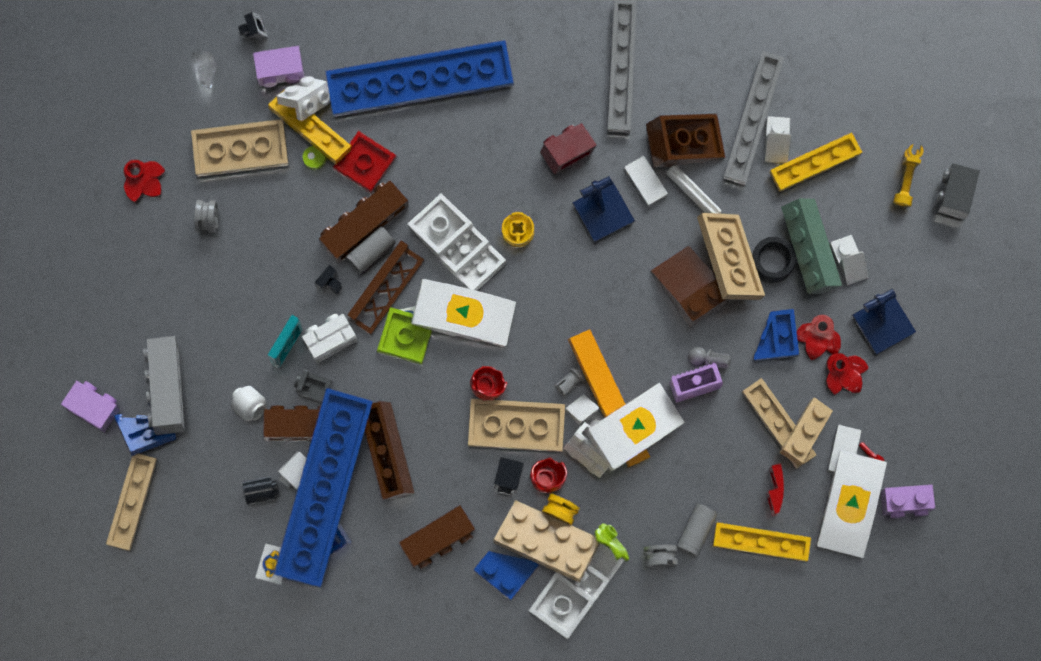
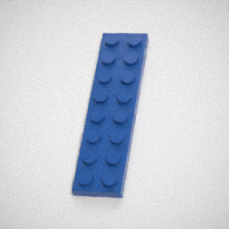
M505 40L325 71L334 117L514 86Z
M329 388L325 389L274 575L321 587L373 401Z

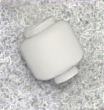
M245 386L238 388L231 396V409L243 420H258L264 414V409H266L265 397L253 387Z

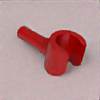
M864 442L859 444V447L869 458L885 461L882 456L872 452Z

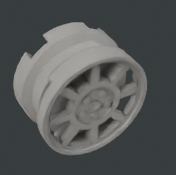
M197 200L195 207L196 232L208 230L209 233H216L218 226L217 201L210 200L208 203L203 200Z
M677 545L644 547V555L647 557V560L644 561L645 568L677 566L678 559L675 558Z

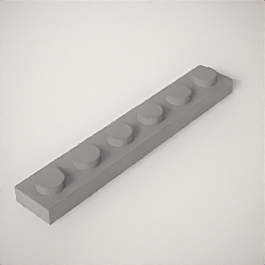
M614 0L607 132L630 133L637 0Z
M762 51L723 179L743 185L746 184L784 57Z

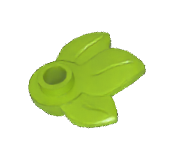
M602 523L599 525V529L595 530L597 541L605 546H609L616 560L622 557L625 561H628V552L616 537L618 534L615 528L610 524Z

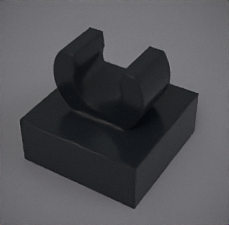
M253 12L244 15L246 24L238 27L241 36L245 35L246 39L253 37L259 41L268 38L260 16Z
M331 265L314 282L316 288L322 293L329 288L337 294L342 288V284L336 280L338 277L337 270Z

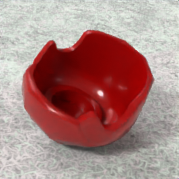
M490 366L478 368L473 372L470 379V388L473 394L483 401H493L499 398L507 387L503 372Z
M552 458L537 461L532 466L529 478L536 490L549 494L557 492L564 486L568 472L563 462H556Z

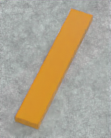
M589 329L569 338L568 342L605 418L625 405L622 395L591 330ZM647 448L625 462L627 467L629 468L650 458Z

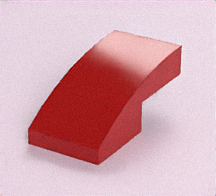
M781 463L772 465L769 468L774 489L769 490L766 493L772 517L779 514L783 501L784 478Z

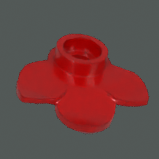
M140 160L129 161L124 167V175L126 177L124 191L128 198L136 202L142 193L150 197L160 196L161 184L158 177L165 172L163 166L155 161L145 163ZM134 169L140 170L137 175H133L132 171Z
M824 314L817 315L812 319L811 323L802 324L797 329V339L799 342H806V352L811 360L820 357L826 350L832 354L839 353L841 338L834 330L833 320L829 316ZM820 322H825L827 325L823 331L818 328Z
M842 353L832 354L827 360V369L829 371L826 379L827 387L834 395L839 393L842 388L849 392L860 393L863 385L860 374L868 370L867 363L856 355L847 357ZM838 360L842 363V367L840 369L836 367V363Z

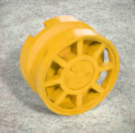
M522 212L511 213L502 223L504 240L513 247H523L529 244L534 237V223L532 219Z
M550 494L547 499L549 502L547 506L543 507L542 512L572 526L574 522L573 516L578 514L580 508L560 496Z

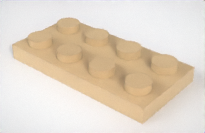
M283 119L191 130L197 177L289 166Z
M701 213L697 219L722 299L761 300L765 296L739 215Z
M471 399L468 447L563 452L565 404Z
M516 500L494 538V544L579 583L601 544L597 541L596 536Z

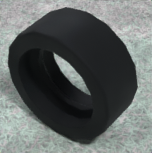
M777 236L761 240L752 253L759 278L769 283L785 280L792 273L797 261L792 244L786 239ZM777 247L783 250L787 256L786 267L777 273L766 271L760 263V256L764 249Z

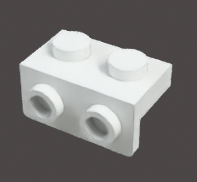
M310 76L304 77L300 82L287 87L284 92L277 95L278 104L295 108L297 119L303 121L331 102L327 81L314 79Z

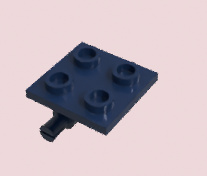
M610 176L598 182L596 180L591 182L590 186L580 190L582 197L572 202L594 243L635 222Z
M892 288L881 295L879 293L876 294L874 299L863 304V309L852 314L875 355L916 333V330L896 300L897 296Z

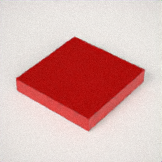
M358 131L349 143L351 150L333 166V170L372 194L397 158V155Z

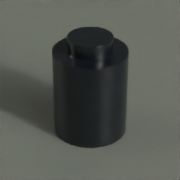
M271 476L242 482L247 505L275 500V495L279 494L277 480L272 481Z

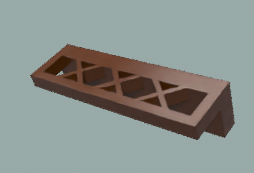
M401 240L347 314L348 320L372 335L425 260L411 251L409 245ZM406 255L417 261L412 269H402L401 262ZM401 275L402 284L397 288L389 289L388 280L390 277ZM388 293L389 302L387 305L376 307L375 298L378 295ZM374 312L376 320L369 328L360 319L364 314Z

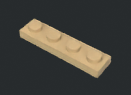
M761 378L743 390L742 394L782 449L795 424ZM811 448L804 462L800 466L796 465L792 461L791 463L796 469H798L799 467L810 461L812 458H814L816 456V453Z
M141 454L132 456L106 545L131 551L156 467V458Z

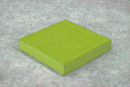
M390 307L377 353L422 365L432 330L411 324L413 313Z

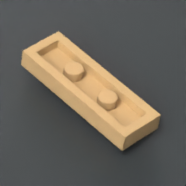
M815 397L812 398L780 453L800 466L810 452L833 410Z

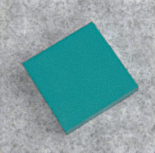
M291 315L268 353L271 364L277 368L282 366L303 331L299 318Z

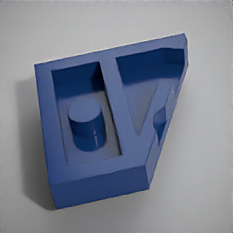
M794 309L770 312L754 355V361L799 356Z
M122 414L114 415L115 422L131 456L176 439L175 433L156 435L153 427H149L148 416L136 415V418L122 417Z
M488 551L474 568V571L511 601L540 564L531 560Z

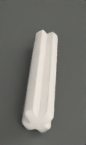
M673 165L667 171V175L705 213L721 214V209L677 165Z

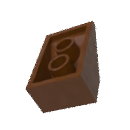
M717 114L661 115L646 123L654 168L672 167L673 165L682 166L724 159L726 157Z
M687 246L650 271L690 328L727 304L730 300L722 299L715 274L690 246Z

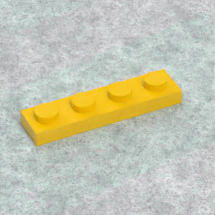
M277 97L268 104L269 109L274 114L283 119L286 124L335 165L351 150V145L314 114L300 121L297 119L295 108L279 105Z
M849 133L775 167L769 173L779 192H782L860 156L862 150L853 133Z
M717 522L713 547L807 562L811 537Z

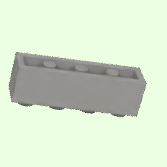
M176 337L147 339V348H144L143 352L144 360L149 365V369L145 370L146 383L150 384V391L146 392L148 406L151 405L152 413H148L149 427H153L156 435L185 432L179 345Z

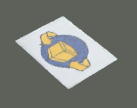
M265 543L255 578L281 585L283 577L273 574L281 547Z

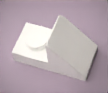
M767 116L764 163L784 164L788 162L791 134H789L790 118Z
M852 235L830 242L831 251L846 287L868 279L864 252L858 251Z
M584 394L565 408L579 427L584 422L592 427L604 419L599 412V407Z

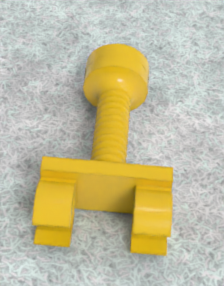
M913 144L904 152L902 165H905L906 169L900 193L895 194L893 200L894 204L911 207L913 197L909 195L910 185L913 179V172L921 164V159L919 158L924 152L923 147L920 146L919 150L917 149L915 155H913L911 152Z

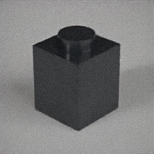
M501 457L493 488L498 489L497 492L503 495L511 496V493L516 494L524 463Z

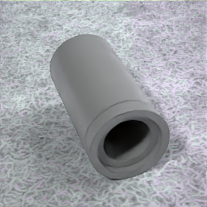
M380 226L346 256V259L361 274L395 245L396 242Z
M696 504L677 544V549L693 557H698L718 514L706 506Z

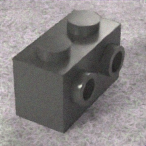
M954 163L949 170L945 169L941 183H945L944 189L939 191L936 204L939 205L938 213L965 220L970 212L979 170Z

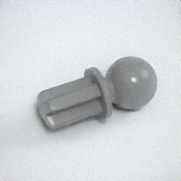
M695 347L688 354L689 361L696 366L704 363L708 366V364L712 365L714 362L717 367L727 369L731 363V356L716 353L712 349H709L706 353L703 348Z

